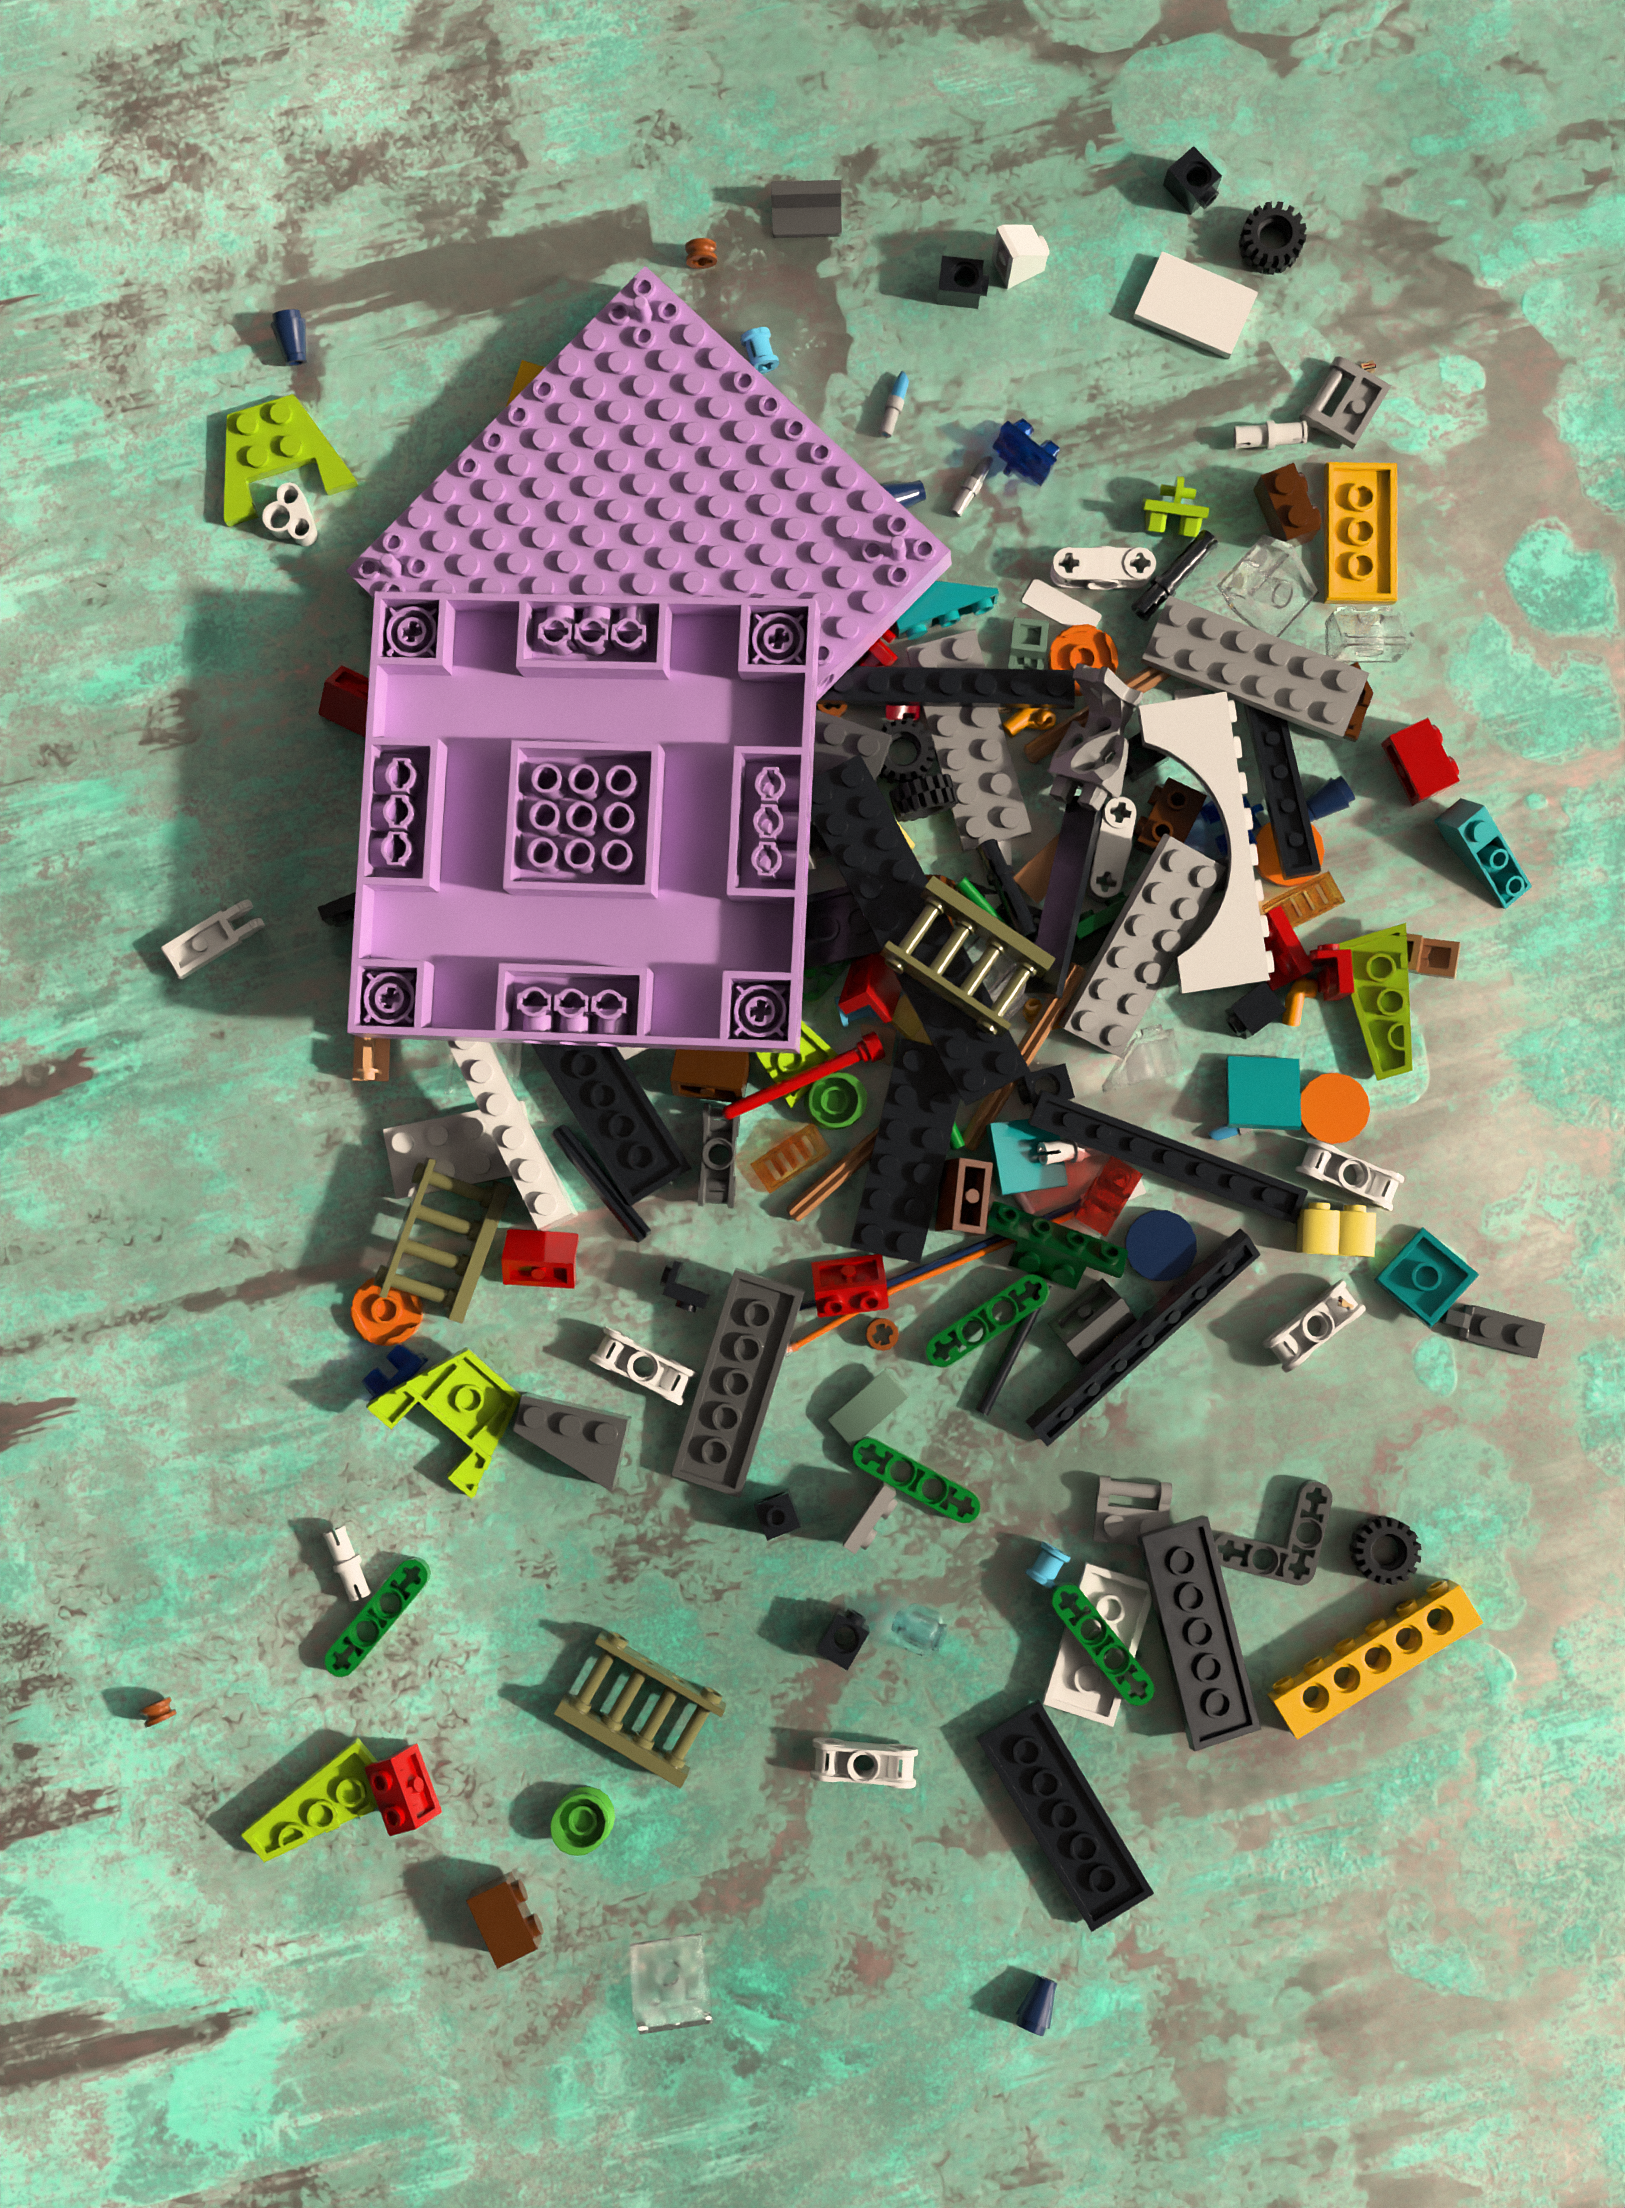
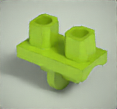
M1176 476L1174 486L1161 484L1159 495L1172 497L1171 502L1143 498L1141 509L1145 510V530L1164 533L1167 514L1171 513L1180 515L1178 535L1197 537L1202 525V519L1208 518L1209 507L1181 504L1182 498L1194 500L1196 496V489L1184 487V476Z

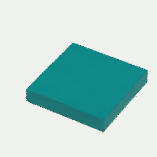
M1227 1056V1128L1299 1130L1301 1128L1299 1059Z
M1029 1119L986 1125L998 1196L1068 1186L1064 1161L1042 1165L1038 1159V1156L1052 1153L1051 1151L1037 1152L1038 1144L1040 1142L1060 1140V1136L1029 1125L1027 1123Z
M1422 1227L1378 1274L1374 1282L1426 1327L1431 1329L1478 1278L1479 1274Z

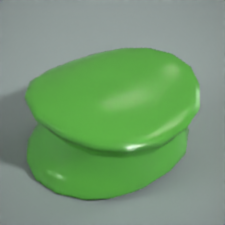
M834 1072L815 1081L804 1097V1107L808 1117L814 1124L827 1130H840L853 1125L863 1115L867 1106V1092L863 1084L855 1076L842 1072Z
M578 1787L560 1800L552 1816L550 1832L553 1842L560 1851L568 1855L582 1856L592 1852L602 1844L613 1828L615 1820L614 1806L608 1795L600 1789L594 1787Z

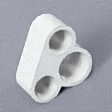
M290 482L282 484L277 490L278 501L270 503L264 509L262 515L263 522L276 538L288 539L292 537L300 546H311L317 540L318 534L307 500L296 484ZM298 496L294 502L288 503L290 497ZM282 514L289 515V522L286 526L282 528L273 527V522L277 516ZM308 528V532L305 535L299 536L301 529Z

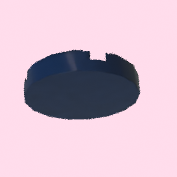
M1158 1210L1145 1213L1133 1222L1126 1233L1124 1248L1128 1250L1127 1260L1130 1266L1142 1277L1152 1281H1170L1182 1276L1191 1267L1197 1253V1242L1191 1225L1182 1216L1168 1210Z

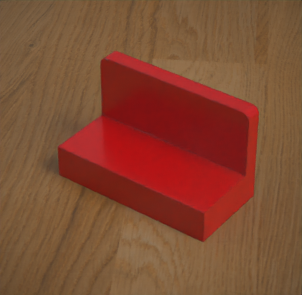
M341 665L324 682L318 711L319 715L366 737L369 678Z
M880 954L852 961L838 1002V1006L846 1015L866 1005H870L884 1023L892 1021L902 987L893 970L884 963L885 958Z
M509 1229L501 1258L503 1285L575 1289L576 1253L579 1235L567 1232Z

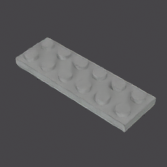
M1170 595L1141 660L1142 664L1216 693L1227 692V697L1338 741H1341L1369 676V673Z
M975 629L907 647L906 649L910 667L986 669ZM922 706L927 727L932 734L931 739L935 743L934 752L940 773L942 775H951L958 799V804L951 808L962 851L966 852L976 849L978 845L989 839L1001 842L1031 834V825L998 709L987 707Z
M1164 833L1058 1025L1120 1057L1226 867Z

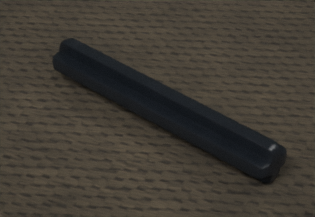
M563 1124L557 1127L551 1133V1138L635 1242L639 1243L647 1238L651 1233V1229L634 1208L628 1204L622 1193L566 1125Z

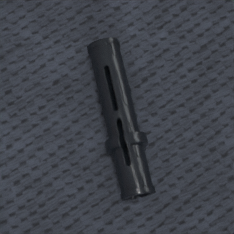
M1201 530L1197 537L1160 576L1156 575L1150 581L1151 586L1131 605L1132 610L1136 611L1135 614L1140 619L1148 621L1168 599V596L1174 597L1176 595L1175 590L1216 549L1219 544L1217 540L1211 542L1215 538L1213 534L1207 530Z
M989 839L977 846L976 851L979 853L988 873L986 879L990 886H994L1014 931L1030 941L1037 936L1038 928L1013 878L1015 871L1011 865H1007L997 840Z

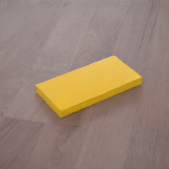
M1326 462L1324 466V604L1394 605L1397 602V463Z

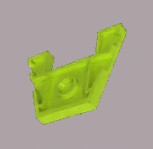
M294 394L227 414L224 521L228 527L259 518L249 483L317 462L324 488L328 495L358 487L357 480Z
M465 1347L371 1400L366 1405V1408L392 1430L417 1402L422 1404L471 1447L446 1476L472 1499L479 1488L478 1484L484 1471L488 1469L492 1460L491 1456L507 1428L521 1395L468 1347Z

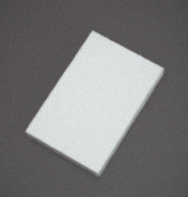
M1162 251L1133 319L1229 359L1258 292Z

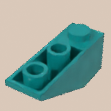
M935 581L893 624L898 640L905 637L908 640L917 639L928 632L927 629L940 625L941 628L952 626L961 620V616L972 612L975 616L989 612L994 608L993 605L997 604L998 588Z
M1460 798L1434 820L1449 847L1503 909L1508 908L1532 887L1485 805Z

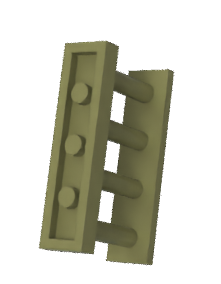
M932 876L920 895L925 900L924 904L926 907L900 945L897 947L888 941L880 955L885 958L884 963L890 969L900 974L906 972L975 1019L977 1027L991 1036L997 1034L1002 1037L1012 1025L1002 1017L1029 976L1034 977L1036 975L1041 978L1049 970L1056 958L935 876ZM945 913L955 920L956 928L928 968L912 957L911 953L937 915ZM976 934L986 941L985 945L987 948L961 987L958 988L941 975L968 935ZM1005 954L1017 962V969L989 1009L974 999L972 995L998 956H1004Z
M426 1156L425 1162H418L411 1179V1182L416 1184L387 1266L380 1265L373 1285L378 1286L377 1293L383 1298H387L389 1289L392 1287L443 1304L442 1308L447 1309L446 1317L449 1320L462 1324L512 1187L494 1180L492 1187L486 1186L484 1189L433 1171L436 1160ZM429 1184L480 1202L479 1206L484 1207L480 1220L474 1219L473 1222H469L421 1205L427 1185ZM415 1218L466 1235L467 1240L472 1241L467 1255L461 1254V1256H457L408 1239ZM406 1253L455 1270V1274L459 1275L455 1289L449 1288L447 1291L397 1274L396 1270L402 1254Z
M601 1631L595 1644L603 1648L602 1653L578 1695L574 1694L571 1698L565 1694L554 1715L681 1789L690 1770V1767L685 1765L686 1760L684 1757L710 1712L722 1717L726 1708V1703L721 1701L723 1696L707 1686L700 1689L627 1646L629 1641L622 1635L614 1631H609L608 1634ZM617 1656L635 1668L609 1714L604 1713L602 1716L590 1709L592 1707L590 1701ZM649 1675L665 1684L666 1688L642 1730L632 1734L622 1728L623 1722L621 1720L645 1678ZM680 1693L698 1705L672 1751L667 1750L665 1753L653 1746L655 1744L653 1738Z

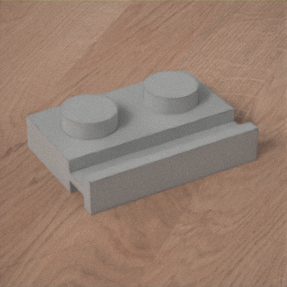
M884 1481L880 1483L843 1538V1547L856 1554L860 1547L866 1550L877 1534V1531L873 1529L880 1517L886 1520L898 1503V1501L893 1499L896 1495L895 1487Z

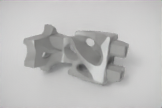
M1077 663L1073 678L1080 685L1079 692L1088 703L1089 716L1085 728L1081 727L1078 721H1072L1051 759L1047 772L1055 779L1049 794L1058 802L1071 804L1076 790L1080 789L1082 791L1077 802L1086 809L1099 812L1107 796L1118 799L1121 795L1129 741L1123 737L1124 730L1144 694L1141 691L1126 686L1108 667L1102 666L1101 669ZM1080 737L1083 738V742L1073 748L1076 740ZM1112 752H1116L1112 761L1106 764L1109 755Z

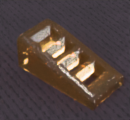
M1327 871L1271 899L1262 906V910L1264 913H1267L1281 905L1292 928L1295 929L1346 901L1330 872ZM1320 885L1328 903L1324 904L1315 886ZM1303 892H1307L1309 898L1311 899L1315 907V910L1312 909ZM1290 899H1294L1303 916H1299Z
M810 1123L750 1165L768 1192L772 1193L829 1155L832 1150L814 1123ZM804 1136L808 1138L816 1150V1155H812L802 1140ZM792 1144L796 1146L805 1159L804 1163L801 1164L789 1146ZM783 1153L793 1168L792 1171L788 1172L777 1154ZM768 1160L772 1162L781 1176L780 1179H775L765 1162Z

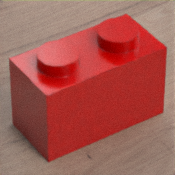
M1425 718L1390 735L1381 743L1412 806L1450 789L1460 781L1458 778V766L1451 756H1447L1442 746V734L1436 725L1431 724L1429 718Z

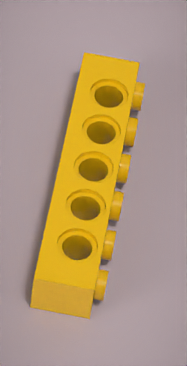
M1440 1580L1433 1583L1426 1589L1427 1594L1416 1601L1409 1599L1401 1603L1395 1609L1396 1614L1386 1620L1383 1618L1374 1620L1365 1627L1364 1630L1366 1632L1356 1639L1349 1637L1335 1645V1652L1324 1659L1321 1656L1316 1657L1303 1666L1304 1671L1293 1678L1286 1676L1274 1683L1272 1686L1273 1690L1267 1696L1289 1732L1298 1740L1483 1624V1621L1461 1586L1451 1580L1447 1582ZM1439 1608L1441 1612L1439 1622L1429 1626L1427 1623L1428 1613L1433 1609ZM1403 1628H1409V1640L1403 1645H1397V1633ZM1373 1647H1378L1380 1651L1378 1660L1373 1664H1366V1652ZM1340 1667H1348L1349 1676L1346 1681L1335 1683L1334 1674L1336 1670ZM1310 1686H1317V1698L1312 1702H1304V1691Z

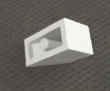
M1001 225L997 227L992 261L1007 289L1045 270L1049 248L1042 235L1037 236L1032 225Z

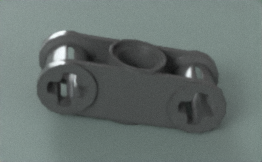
M704 1103L703 1148L701 1174L699 1175L698 1206L703 1207L705 1203L727 1204L728 1208H734L737 1137H739L740 1115L729 1121H722L728 1120L722 1115L723 1108L711 1107L710 1103ZM719 1146L725 1147L729 1151L728 1160L721 1165L710 1162L709 1155L712 1149ZM709 1190H719L725 1192H709Z

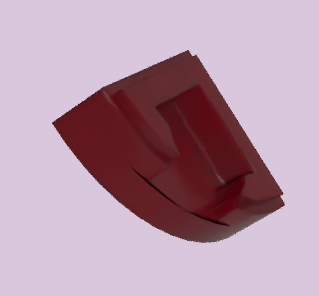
M886 705L885 718L887 720H902L908 717L918 720L920 718L921 706Z

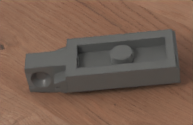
M1464 1305L1463 1313L1448 1309L1439 1322L1458 1327L1457 1336L1462 1337L1463 1340L1535 1359L1538 1358L1546 1325L1545 1323L1476 1305Z

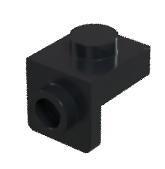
M675 1260L673 1266L666 1265L659 1284L665 1287L662 1295L677 1299L676 1307L693 1313L696 1312L697 1307L705 1309L710 1294L677 1283L684 1262Z

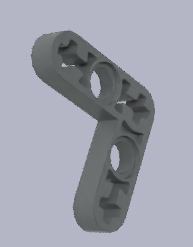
M1316 1480L1306 1481L1299 1486L1284 1547L1233 1533L1222 1532L1217 1534L1213 1539L1220 1565L1292 1585L1302 1586L1308 1584L1316 1572L1332 1505L1330 1489L1325 1484ZM1315 1487H1318V1493L1323 1496L1322 1502H1315L1312 1511L1315 1514H1320L1318 1521L1310 1516L1300 1515L1302 1509L1307 1512L1310 1511L1311 1501L1306 1499L1307 1492L1313 1493ZM1305 1522L1311 1523L1315 1528L1314 1538L1307 1543L1300 1542L1296 1536L1298 1526ZM1227 1540H1231V1546L1245 1551L1244 1544H1249L1244 1555L1245 1564L1241 1565L1240 1562L1243 1558L1234 1554H1228L1227 1559H1223V1554L1218 1551L1219 1545H1226ZM1293 1545L1304 1550H1311L1310 1556L1302 1553L1301 1564L1306 1566L1305 1573L1299 1572L1297 1577H1294V1572L1288 1569L1290 1563L1296 1564L1298 1561L1299 1552L1292 1551ZM1259 1549H1267L1271 1553L1272 1561L1267 1568L1258 1569L1253 1564V1555Z

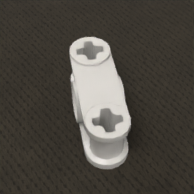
M1067 547L1059 550L1054 556L1050 569V578L1054 585L1063 589H1139L1149 582L1156 567V560L1151 551L1141 547ZM1062 564H1069V569L1072 570V573H1065V567H1062ZM1133 564H1139V569L1143 570V572L1137 573L1136 567H1133Z
M1125 797L1111 799L1103 809L1086 886L1088 896L1097 903H1104L1120 891L1124 872L1128 864L1136 819V807L1130 799ZM1116 809L1121 810V816L1125 817L1121 823L1115 822L1116 818L1113 812ZM1102 877L1107 879V885L1112 886L1106 892H1102L1101 885L1096 884Z
M1308 1138L1306 1144L1309 1147L1301 1166H1297L1295 1169L1297 1174L1353 1195L1374 1207L1392 1211L1393 1205L1391 1201L1398 1184L1404 1181L1403 1176L1341 1152L1327 1143ZM1348 1165L1352 1166L1356 1172V1179L1350 1185L1343 1178V1171Z
M1343 1279L1327 1288L1320 1294L1317 1300L1263 1341L1262 1345L1266 1349L1270 1348L1283 1364L1281 1368L1285 1373L1299 1366L1315 1349L1365 1311L1364 1305L1357 1304L1345 1289L1346 1283ZM1345 1299L1348 1303L1354 1305L1353 1309L1337 1306L1338 1300ZM1313 1316L1319 1319L1321 1324L1320 1332L1315 1336H1312L1307 1330V1322Z
M605 1326L603 1330L605 1336L596 1354H591L589 1360L653 1390L667 1400L683 1405L685 1402L683 1395L691 1379L696 1378L698 1372L676 1360L668 1359L634 1342L628 1336ZM613 1342H615L616 1346L611 1356L608 1357L607 1354ZM646 1356L653 1361L654 1370L651 1374L643 1376L635 1371L634 1361L638 1357ZM681 1375L675 1389H672L677 1376Z
M826 1737L813 1739L812 1746L816 1748L815 1766L810 1771V1777L814 1780L878 1784L894 1788H913L916 1786V1779L913 1778L914 1756L918 1755V1748L915 1746L843 1741ZM827 1753H829V1766L826 1765ZM860 1755H867L872 1758L874 1766L869 1770H860L856 1767L854 1760ZM899 1760L903 1761L902 1772H899Z

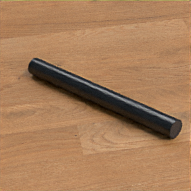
M1041 1284L1036 1286L1031 1296L1035 1301L1040 1298L1038 1291L1042 1289ZM1042 1306L1018 1322L976 1407L977 1411L987 1416L989 1415Z

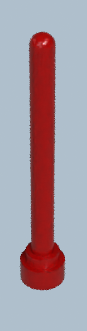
M874 1031L860 1037L861 1041L855 1043V1048L725 1106L722 1109V1115L725 1119H733L862 1060L865 1063L870 1060L871 1063L883 1059L886 1056L881 1042Z

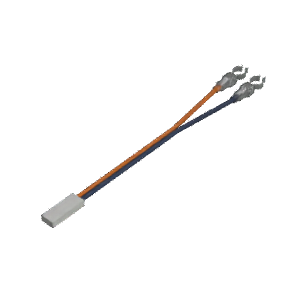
M1137 1171L1081 1194L1076 1202L1040 1217L1061 1224L1080 1215L1090 1217L1147 1192ZM997 1234L886 1280L887 1287L892 1286L887 1289L888 1297L902 1289L1017 1241ZM816 1300L801 1303L799 1311L816 1307ZM859 1313L841 1315L798 1341L789 1342L784 1358L789 1357L792 1353L798 1351V1348Z

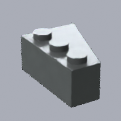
M525 1393L521 1396L513 1431L612 1492L616 1487L632 1417L532 1393Z

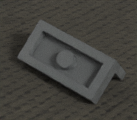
M841 180L771 182L772 234L774 238L839 237L842 235Z
M1102 1278L1047 1324L1083 1366L1111 1344L1116 1336L1124 1333L1137 1319L1122 1297Z

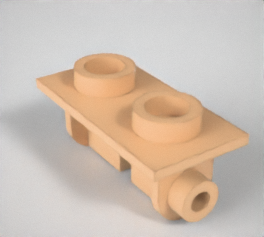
M355 1036L353 1081L389 1082L391 1039L360 1038Z

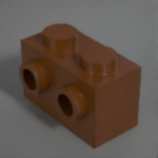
M1291 463L1260 476L1253 491L1278 552L1282 553L1312 541L1321 528L1322 520L1318 507L1315 504L1311 505L1307 495L1308 484L1302 472L1298 473L1295 464Z
M1170 777L1167 778L1163 786L1156 784L1147 801L1148 804L1152 805L1147 818L1141 815L1133 830L1132 835L1137 837L1133 847L1152 856L1164 833L1184 843L1207 795Z
M676 1049L670 1078L673 1095L730 1103L744 1098L751 1067L749 1052Z
M966 1158L945 1160L940 1180L935 1232L967 1237L985 1235L993 1163Z
M511 1871L473 1889L466 1900L497 1969L537 1950L542 1940L541 1935L544 1933L538 1915L536 1913L531 1914L525 1902L528 1900V1895L524 1884L520 1879L515 1880Z

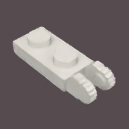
M243 900L224 912L220 910L161 947L162 952L179 979L186 978L241 944L243 939L251 937L264 928L265 924L261 918L250 920L236 930L230 921L242 917L253 909L250 900Z

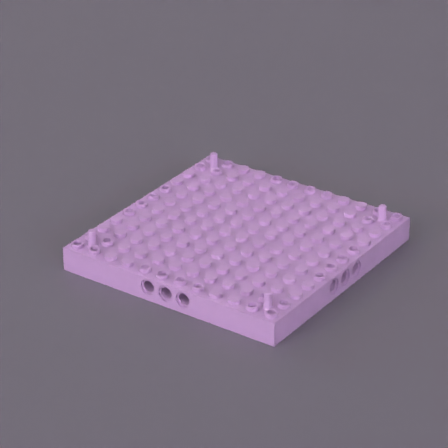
M644 266L366 549L346 572L373 599L375 591L816 599L820 609L817 702L952 565L951 551L654 273Z
M375 591L347 1033L360 1038L800 1054L820 609L817 600L796 598Z

